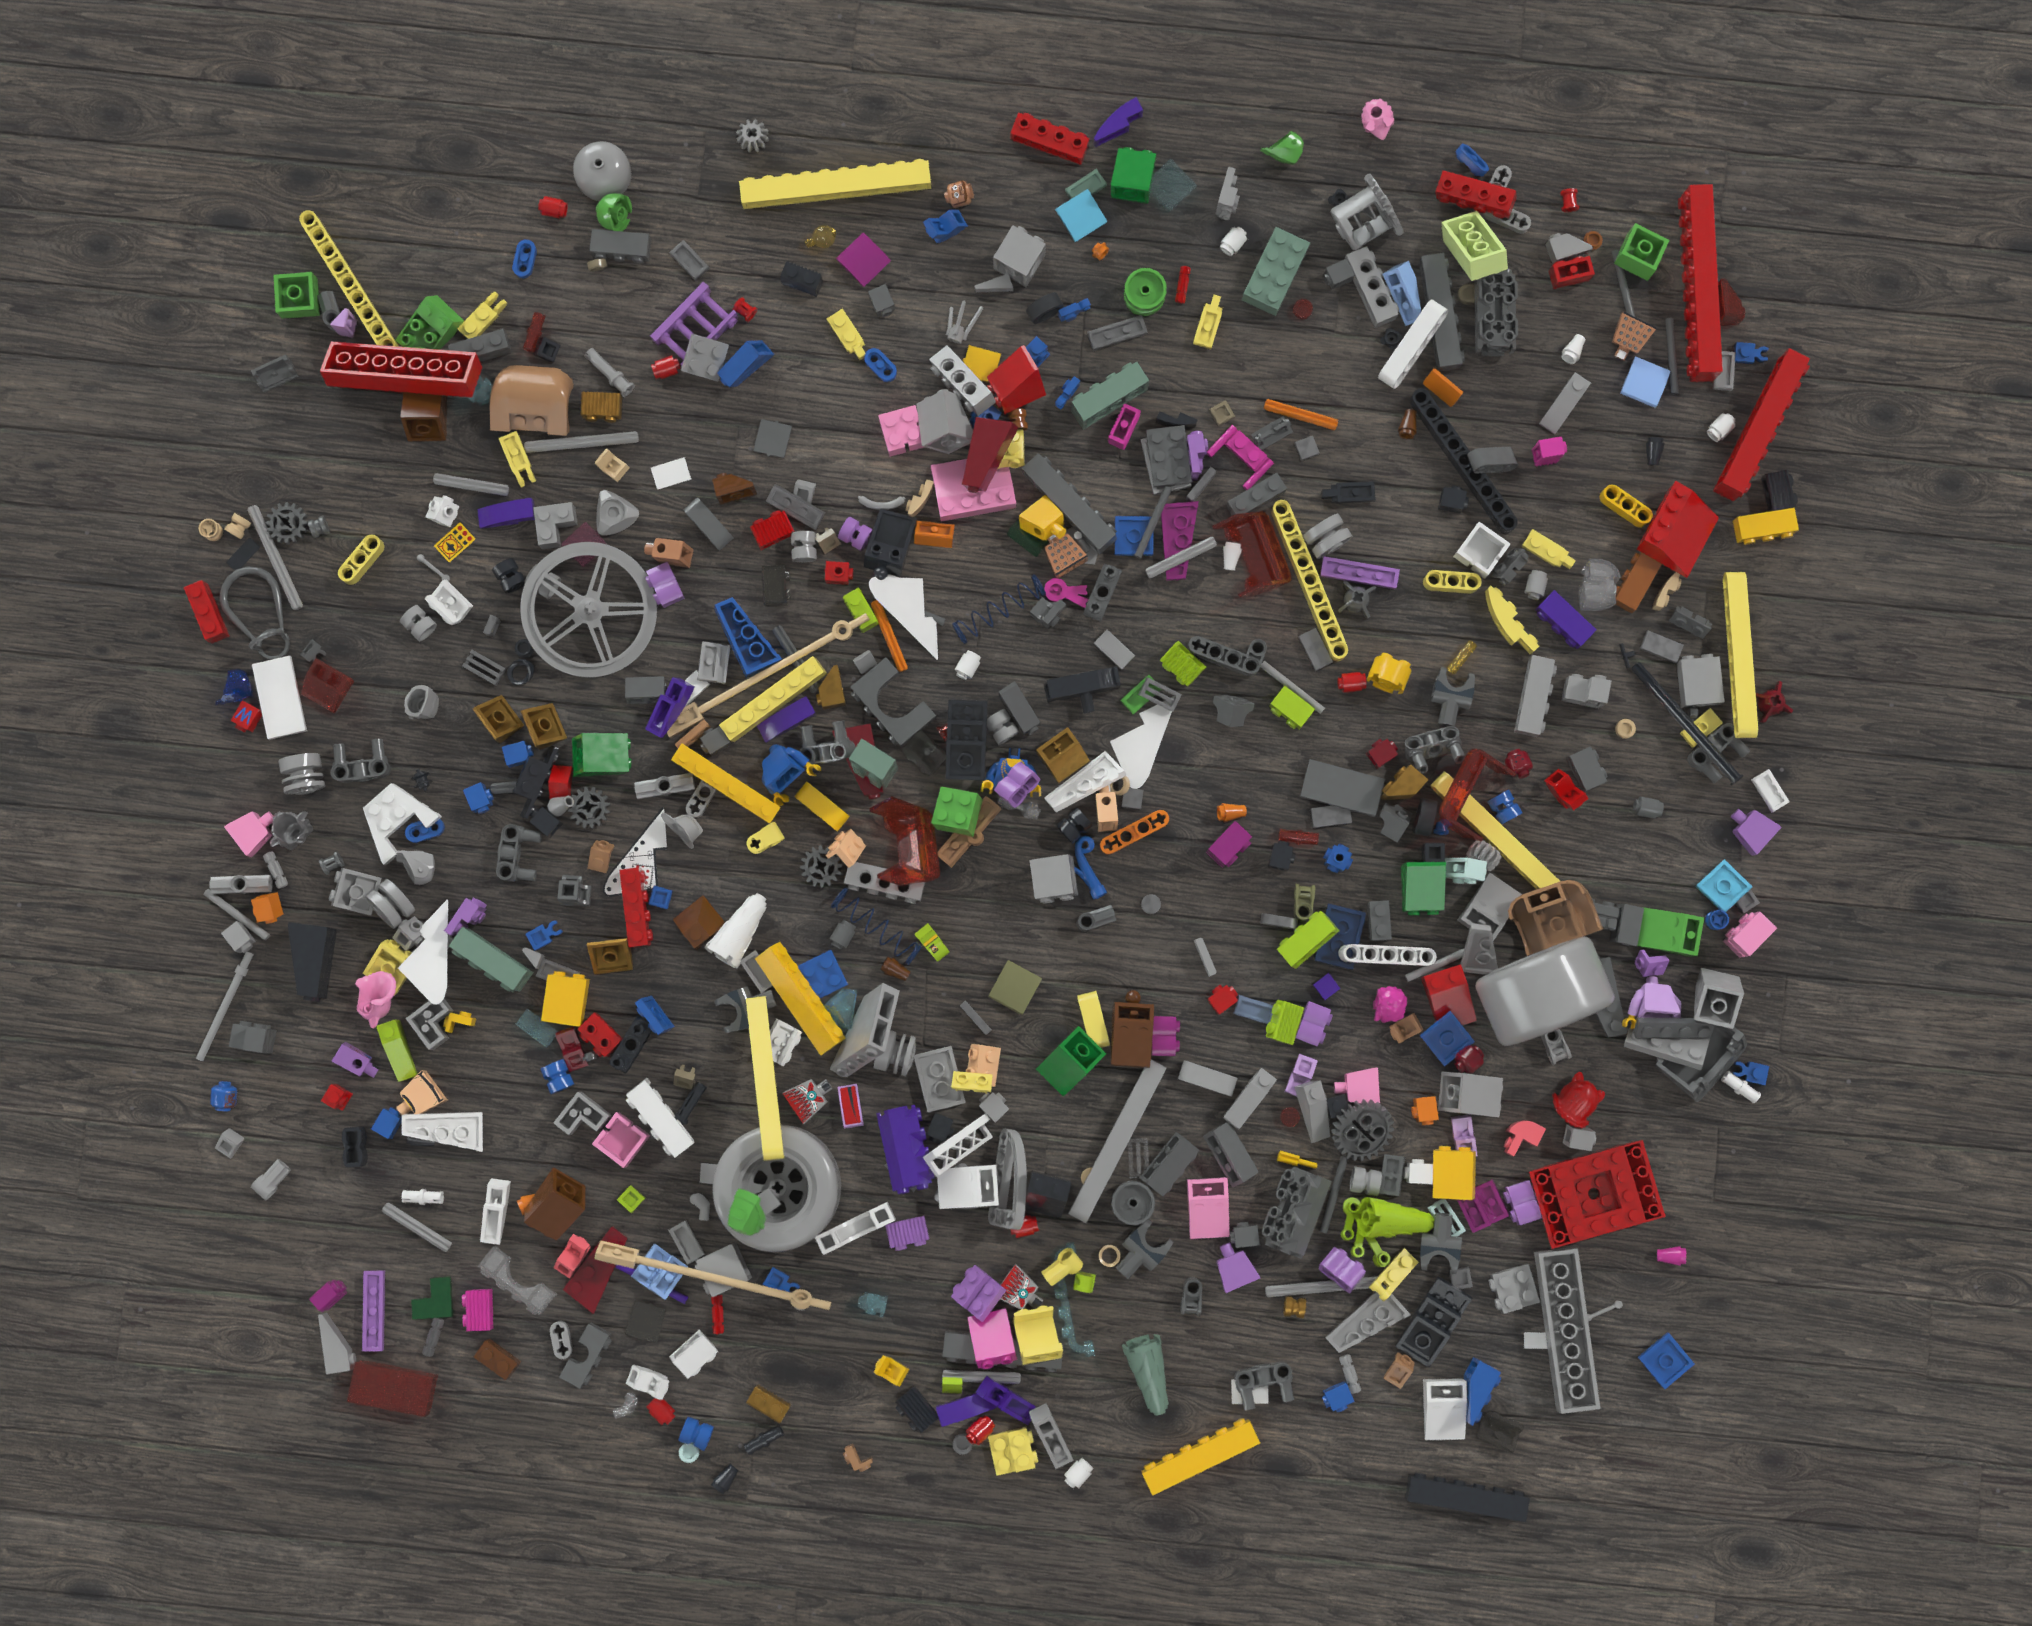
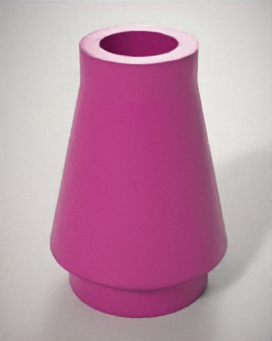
M1678 1246L1657 1249V1261L1679 1266L1686 1264V1248Z

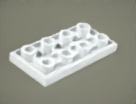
M286 656L252 664L267 739L271 740L307 731L292 657Z

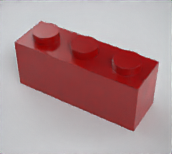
M200 580L184 587L204 639L212 644L229 637L209 584Z

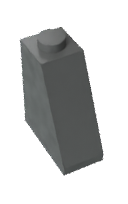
M1014 681L1000 690V700L1023 735L1027 733L1032 735L1038 731L1040 721L1017 683Z

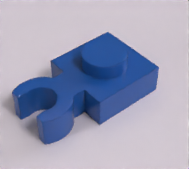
M1088 298L1077 304L1075 302L1059 309L1058 317L1060 321H1072L1077 317L1078 313L1090 309L1091 304Z
M1736 342L1734 344V352H1736L1735 363L1753 364L1754 359L1764 363L1768 360V357H1762L1761 352H1767L1768 347L1763 346L1755 349V343Z
M1074 376L1072 380L1068 379L1063 385V393L1055 402V406L1060 410L1080 386L1078 378Z
M558 921L550 922L548 928H545L542 924L525 934L534 951L553 942L551 939L552 935L559 936L563 933L561 929L557 932L553 930V926L558 924Z
M1734 1062V1065L1740 1067V1072H1732L1733 1075L1736 1077L1745 1075L1744 1080L1747 1082L1766 1085L1769 1066L1748 1062L1746 1067L1742 1062Z
M772 1267L763 1283L766 1287L790 1292L791 1287L800 1288L798 1283L787 1282L790 1276L775 1267Z

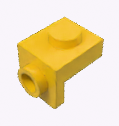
M460 1011V1014L450 1013L444 1020L445 1032L452 1033L455 1022L475 1026L476 1018H472L471 1013Z
M883 1355L877 1361L874 1373L900 1387L909 1369L893 1358Z

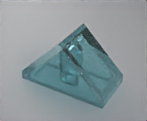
M842 988L824 1005L840 1028L851 1029L857 990Z

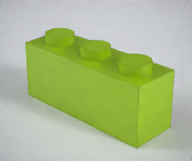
M1322 911L1312 914L1309 917V922L1297 927L1294 930V935L1280 942V947L1277 950L1291 967L1298 968L1340 931Z

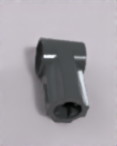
M324 291L317 295L323 314V321L331 331L336 332L330 325V320L336 318L340 314L335 293L333 291Z
M1108 905L1081 914L1076 924L1078 929L1085 932L1114 922L1116 917L1112 906ZM1083 917L1090 919L1091 925L1089 927H1084L1081 924Z

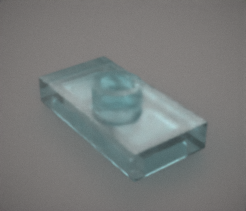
M526 1009L515 1024L546 1048L556 1037L555 1033L558 1032L547 1022L541 1021V1018L529 1009Z

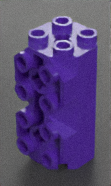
M911 1105L912 1109L909 1110L907 1106L885 1110L883 1116H881L880 1112L876 1113L893 1192L897 1191L898 1195L909 1193V1189L915 1187L917 1191L929 1188L928 1184L932 1183L931 1179H935L934 1173L923 1158L929 1153L928 1146L924 1147L923 1141L927 1140L924 1127L920 1128L919 1121H922L920 1108H916L915 1105Z

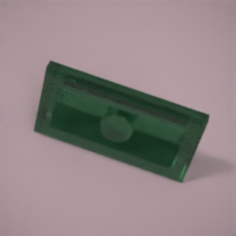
M1019 518L1007 532L1011 539L1035 557L1049 543L1048 539L1043 541L1022 530Z

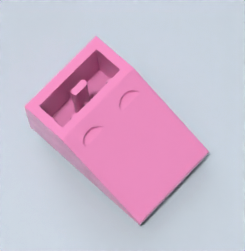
M1227 1178L1186 1179L1190 1239L1229 1237Z

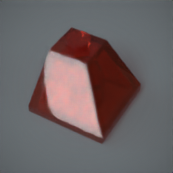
M1723 278L1718 282L1720 326L1739 325L1744 320L1743 318H1745V308L1742 307L1740 298L1730 284Z

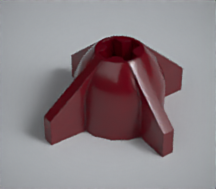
M1781 681L1777 682L1775 689L1768 690L1763 694L1755 693L1758 700V708L1764 714L1761 719L1762 723H1765L1769 716L1776 715L1781 711L1789 714L1793 712V709L1786 705L1785 697L1781 693L1783 683Z

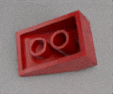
M1461 964L1421 977L1435 1022L1449 1011L1454 1014L1461 1025L1477 1021L1468 983Z

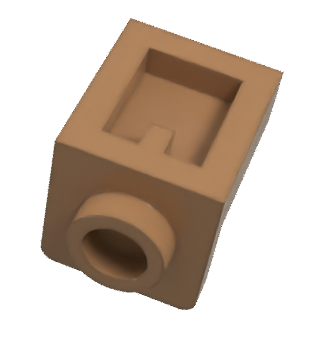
M1398 1352L1395 1355L1394 1362L1385 1373L1384 1379L1401 1389L1413 1372L1414 1361L1409 1356Z

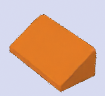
M1433 369L1423 382L1424 386L1450 407L1463 394L1461 389L1436 369Z
M916 521L914 544L952 548L955 525Z

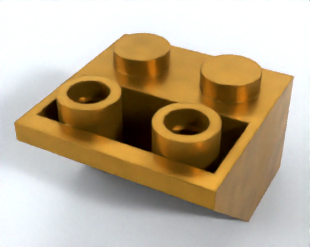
M1068 727L1036 749V753L1058 783L1090 761Z
M1411 764L1407 768L1403 766L1393 776L1396 780L1388 782L1382 789L1383 795L1380 798L1382 800L1409 799L1423 787L1428 779Z

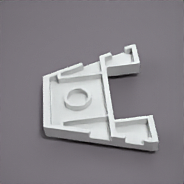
M393 783L388 785L363 807L383 865L391 862L395 858V852L397 851L388 837L414 814L417 815L426 828H430L442 817L439 813L434 812L427 805L419 802L412 795Z

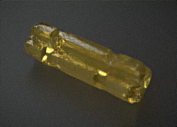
M1469 640L1465 644V648H1462L1453 659L1454 662L1449 664L1447 670L1450 673L1455 674L1460 669L1459 666L1461 667L1471 655V652L1476 649L1477 645L1473 641Z

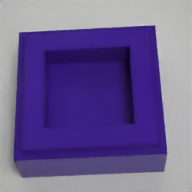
M1329 973L1313 984L1324 1000L1340 989Z

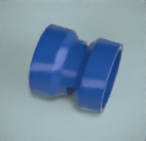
M1723 910L1709 912L1705 917V924L1711 930L1723 929L1729 923L1728 914Z

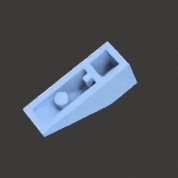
M1409 261L1393 266L1383 273L1392 297L1398 305L1405 326L1413 324L1421 313L1416 276Z

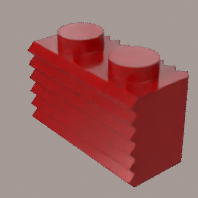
M780 510L771 513L768 519L763 520L761 518L754 521L753 525L750 526L760 550L791 537V533L795 532L786 512H781Z

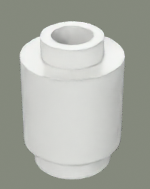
M1232 227L1221 241L1220 249L1229 256L1236 254L1247 240L1246 232L1240 227Z
M1722 413L1709 426L1708 436L1715 442L1723 440L1736 427L1734 417L1730 414Z
M967 650L955 668V671H957L956 675L963 680H967V678L972 679L980 664L979 660L981 657Z
M1083 1458L1079 1461L1076 1460L1064 1474L1066 1476L1065 1482L1072 1488L1075 1486L1080 1488L1091 1475L1093 1467Z

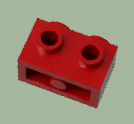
M1579 256L1570 261L1555 262L1548 271L1553 289L1590 281L1595 274L1590 256Z
M595 1012L578 1028L581 1032L579 1036L586 1043L590 1041L595 1046L593 1048L594 1052L600 1057L602 1055L608 1057L623 1039Z

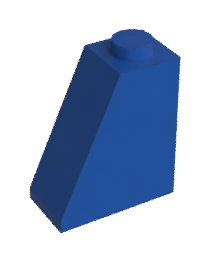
M762 340L746 341L717 374L721 377L720 380L725 386L737 387L766 363L774 353Z

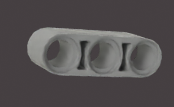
M1185 1060L1178 1077L1179 1080L1230 1097L1233 1095L1238 1079Z

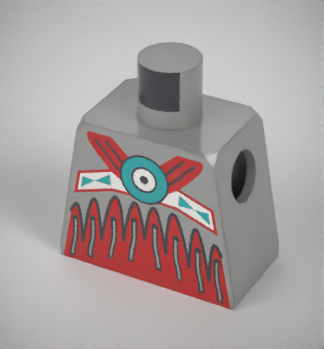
M811 1079L783 1092V1095L801 1122L805 1124L827 1103L824 1094L833 1088L826 1079L818 1085Z
M1015 1263L1000 1284L1006 1289L1000 1299L1019 1309H1023L1027 1303L1036 1309L1043 1302L1040 1297L1034 1294L1038 1289V1285Z

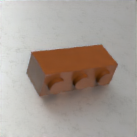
M1642 552L1634 554L1630 561L1633 565L1630 570L1626 569L1621 577L1623 580L1621 586H1617L1612 593L1614 597L1612 603L1631 614L1636 611L1662 565Z

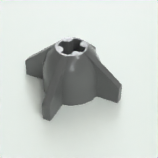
M1345 580L1342 584L1347 592L1343 598L1344 605L1338 609V612L1341 613L1345 609L1353 613L1362 612L1365 618L1369 619L1371 616L1366 607L1370 601L1369 594L1376 590V586L1365 590L1360 586L1352 587Z

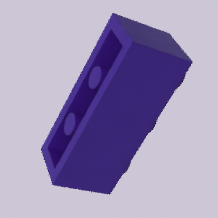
M1555 590L1535 609L1538 612L1537 616L1551 624V629L1556 634H1561L1565 637V642L1572 648L1578 649L1597 630Z

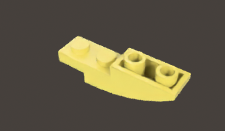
M1490 586L1485 591L1486 601L1498 630L1511 646L1518 641L1529 654L1533 653L1539 647L1537 639L1531 634L1528 635L1523 630L1524 626L1518 620H1513V617L1518 614L1515 611L1516 607L1502 597L1503 594L1498 588Z

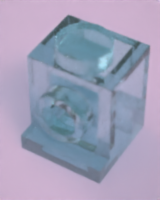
M865 1291L864 1296L860 1295L857 1307L865 1309L864 1313L876 1315V1312H879V1317H884L888 1296Z

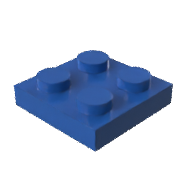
M1115 516V529L1117 531L1115 533L1117 537L1115 541V555H1135L1151 517ZM1153 533L1143 556H1153Z
M832 950L798 965V969L804 978L808 980L809 985L820 999L848 985Z
M652 996L641 998L635 1003L638 1013L649 1022L648 1026L654 1033L659 1035L675 1027Z
M1451 1011L1419 1035L1444 1066L1452 1061L1459 1051L1475 1042Z
M1668 1332L1637 1357L1663 1389L1669 1387L1695 1364Z

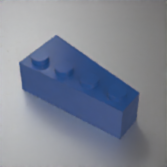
M733 597L715 604L714 610L746 679L782 660Z

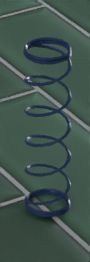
M1031 575V579L1037 596L1025 584L1018 583L1017 585L1022 606L1007 592L1002 593V600L1007 615L989 601L987 602V611L991 624L978 612L972 611L971 617L976 634L962 621L957 620L952 623L963 644L967 643V639L959 628L958 622L963 624L975 637H978L973 612L979 615L990 627L994 625L988 607L989 603L995 606L1006 618H1009L1004 594H1007L1024 609V603L1019 590L1020 584L1027 588L1037 599H1040L1038 591L1042 596L1046 595L1045 589L1036 575Z
M845 887L835 898V900L831 904V907L833 909L836 907V911L841 912L857 900V903L851 914V923L859 921L869 912L872 911L865 927V934H870L874 932L881 925L887 922L880 937V945L887 944L889 941H891L893 938H895L898 934L901 933L894 950V956H899L903 954L910 947L916 944L913 952L905 962V964L909 965L921 950L922 945H918V942H914L904 951L896 955V950L902 938L903 930L899 931L897 934H895L892 938H890L883 944L881 943V940L889 922L888 919L883 921L875 929L867 933V927L874 913V908L870 909L868 912H866L863 916H861L859 919L855 921H852V917L859 903V897L854 899L843 909L837 910L838 904L841 902V900L848 892V889Z

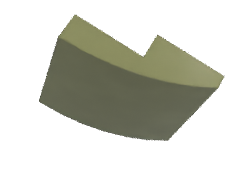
M1008 960L988 997L1023 1015L1042 978Z

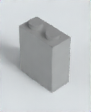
M1713 654L1701 655V658H1694L1693 655L1683 656L1682 660L1676 663L1681 708H1689L1691 705H1695V707L1713 706L1725 702L1720 656L1713 657Z

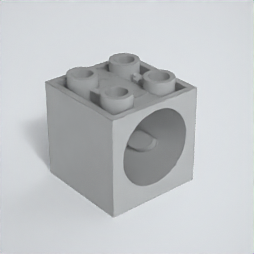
M1012 225L993 257V269L1003 275L1008 274L1010 279L1027 287L1045 257L1046 244L1040 237H1033L1027 234L1028 232L1024 228Z
M1067 854L1030 860L1034 896L1040 903H1053L1056 898H1060L1062 901L1073 900V896L1078 895L1072 856Z
M736 1242L696 1260V1270L745 1282L752 1278ZM704 1280L705 1283L703 1284L707 1295L711 1294L712 1297L733 1288L732 1286Z

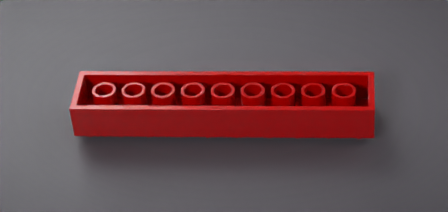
M1713 184L1689 185L1678 200V208L1681 209L1679 227L1682 228L1680 245L1683 246L1681 264L1684 265L1682 283H1685L1683 301L1686 302L1684 320H1687L1685 338L1688 339L1686 357L1689 358L1687 376H1690V382H1713L1723 372Z

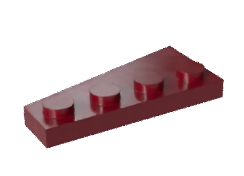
M612 1226L601 1241L625 1246L628 1238ZM599 1244L563 1288L567 1294L593 1314L596 1312L600 1299L616 1264L595 1259V1253Z

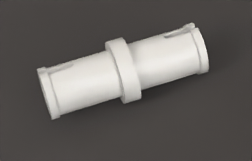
M1727 1071L1721 1078V1081L1733 1088L1736 1094L1743 1095L1752 1103H1756L1761 1096V1093L1750 1087L1747 1081L1740 1080L1730 1071Z
M421 1189L420 1191L403 1190L402 1202L419 1203L420 1205H425L426 1203L442 1204L444 1193L443 1191H426V1189Z

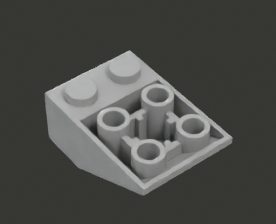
M1489 872L1485 881L1482 882L1457 921L1469 929L1471 923L1491 926L1494 941L1509 918L1508 910L1511 903L1522 894Z

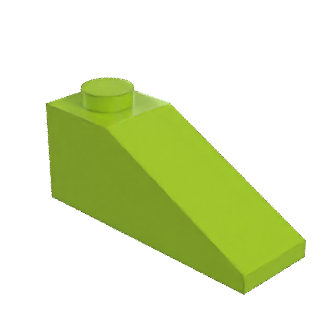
M392 1020L377 1025L383 1048L398 1082L415 1077L417 1071L401 1021Z

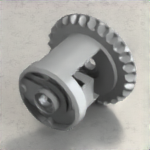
M1370 173L1365 175L1364 178L1367 184L1365 189L1331 209V215L1336 222V229L1352 250L1359 249L1391 228L1397 235L1404 233L1390 201ZM1373 203L1380 214L1378 217L1375 216L1370 206ZM1361 211L1372 219L1370 222H1366L1365 225L1362 224L1359 215ZM1350 217H1353L1359 226L1355 231H1352L1353 227L1348 221Z

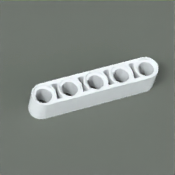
M1431 299L1381 370L1378 379L1393 389L1397 388L1448 314V309Z
M1347 944L1341 946L1338 952L1339 958L1344 962L1428 966L1436 961V953L1430 948ZM1348 948L1353 951V956L1350 959L1346 955ZM1367 949L1372 952L1370 959H1367L1365 956ZM1386 950L1391 954L1389 960H1386L1384 957ZM1405 951L1409 953L1408 961H1405L1403 958ZM1424 952L1428 954V960L1426 962L1422 960V954Z

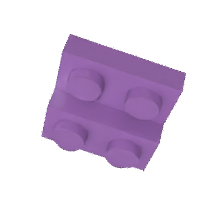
M1193 431L1190 435H1187L1186 439L1192 481L1198 480L1199 474H1202V461L1204 455H1207L1208 441L1204 439L1202 431Z
M474 897L472 900L466 898L444 931L449 935L456 936L462 927L468 928V923L473 925L481 923L486 916L484 912L487 905Z
M974 1265L966 1270L963 1281L954 1286L951 1297L978 1320L983 1322L1006 1289L985 1271Z

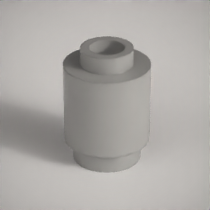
M1532 570L1528 576L1525 594L1528 595V598L1539 600V597H1544L1548 578H1546L1547 573Z

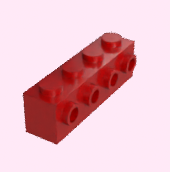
M1019 112L1010 133V140L1079 165L1083 162L1090 139L1084 133H1074L1065 126L1058 127L1052 125L1048 120H1038L1029 113L1022 114Z
M1443 170L1436 188V198L1443 203H1455L1461 208H1473L1479 213H1491L1497 218H1509L1516 201V190Z
M639 867L621 869L619 872L628 946L630 948L651 946L653 933L652 929H649L648 924L651 921L650 911L646 907L648 893L647 890L644 891V883H646L645 871H642V868Z

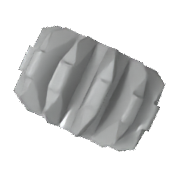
M747 119V125L740 124L741 130H737L736 133L739 136L737 142L741 143L742 149L747 148L748 152H751L755 148V151L758 152L759 146L765 148L764 142H768L769 138L766 136L768 130L764 129L763 123L758 124L756 119L753 123H750Z
M1476 840L1467 852L1468 858L1487 861V871H1492L1497 867L1501 859L1500 852L1495 847L1481 840Z

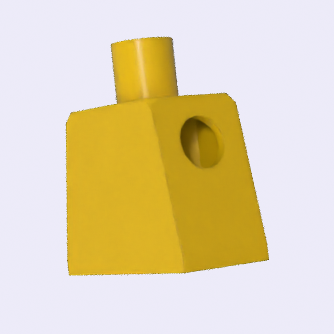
M1046 495L1019 515L1020 528L1043 541L1050 538L1053 534L1060 539L1066 533V529L1063 527V513Z

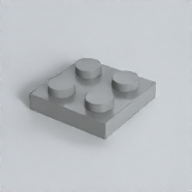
M692 333L681 371L718 382L720 376L717 372L723 367L729 345Z

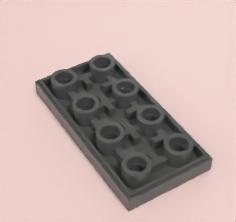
M1309 759L1300 797L1375 817L1385 779Z

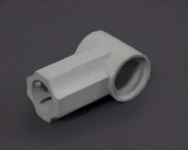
M277 1159L264 1175L262 1174L253 1182L251 1188L266 1201L276 1192L277 1186L291 1170L284 1162Z

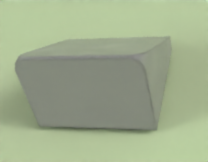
M798 479L795 483L793 494L811 504L816 484Z
M867 650L853 660L861 674L866 673L877 665L870 650Z
M523 948L522 951L533 966L539 969L545 956L531 949Z
M228 1128L221 1134L215 1149L231 1159L243 1143L244 1137Z
M701 1163L700 1183L713 1184L718 1164Z
M771 1188L757 1195L761 1198L759 1205L765 1215L781 1205Z

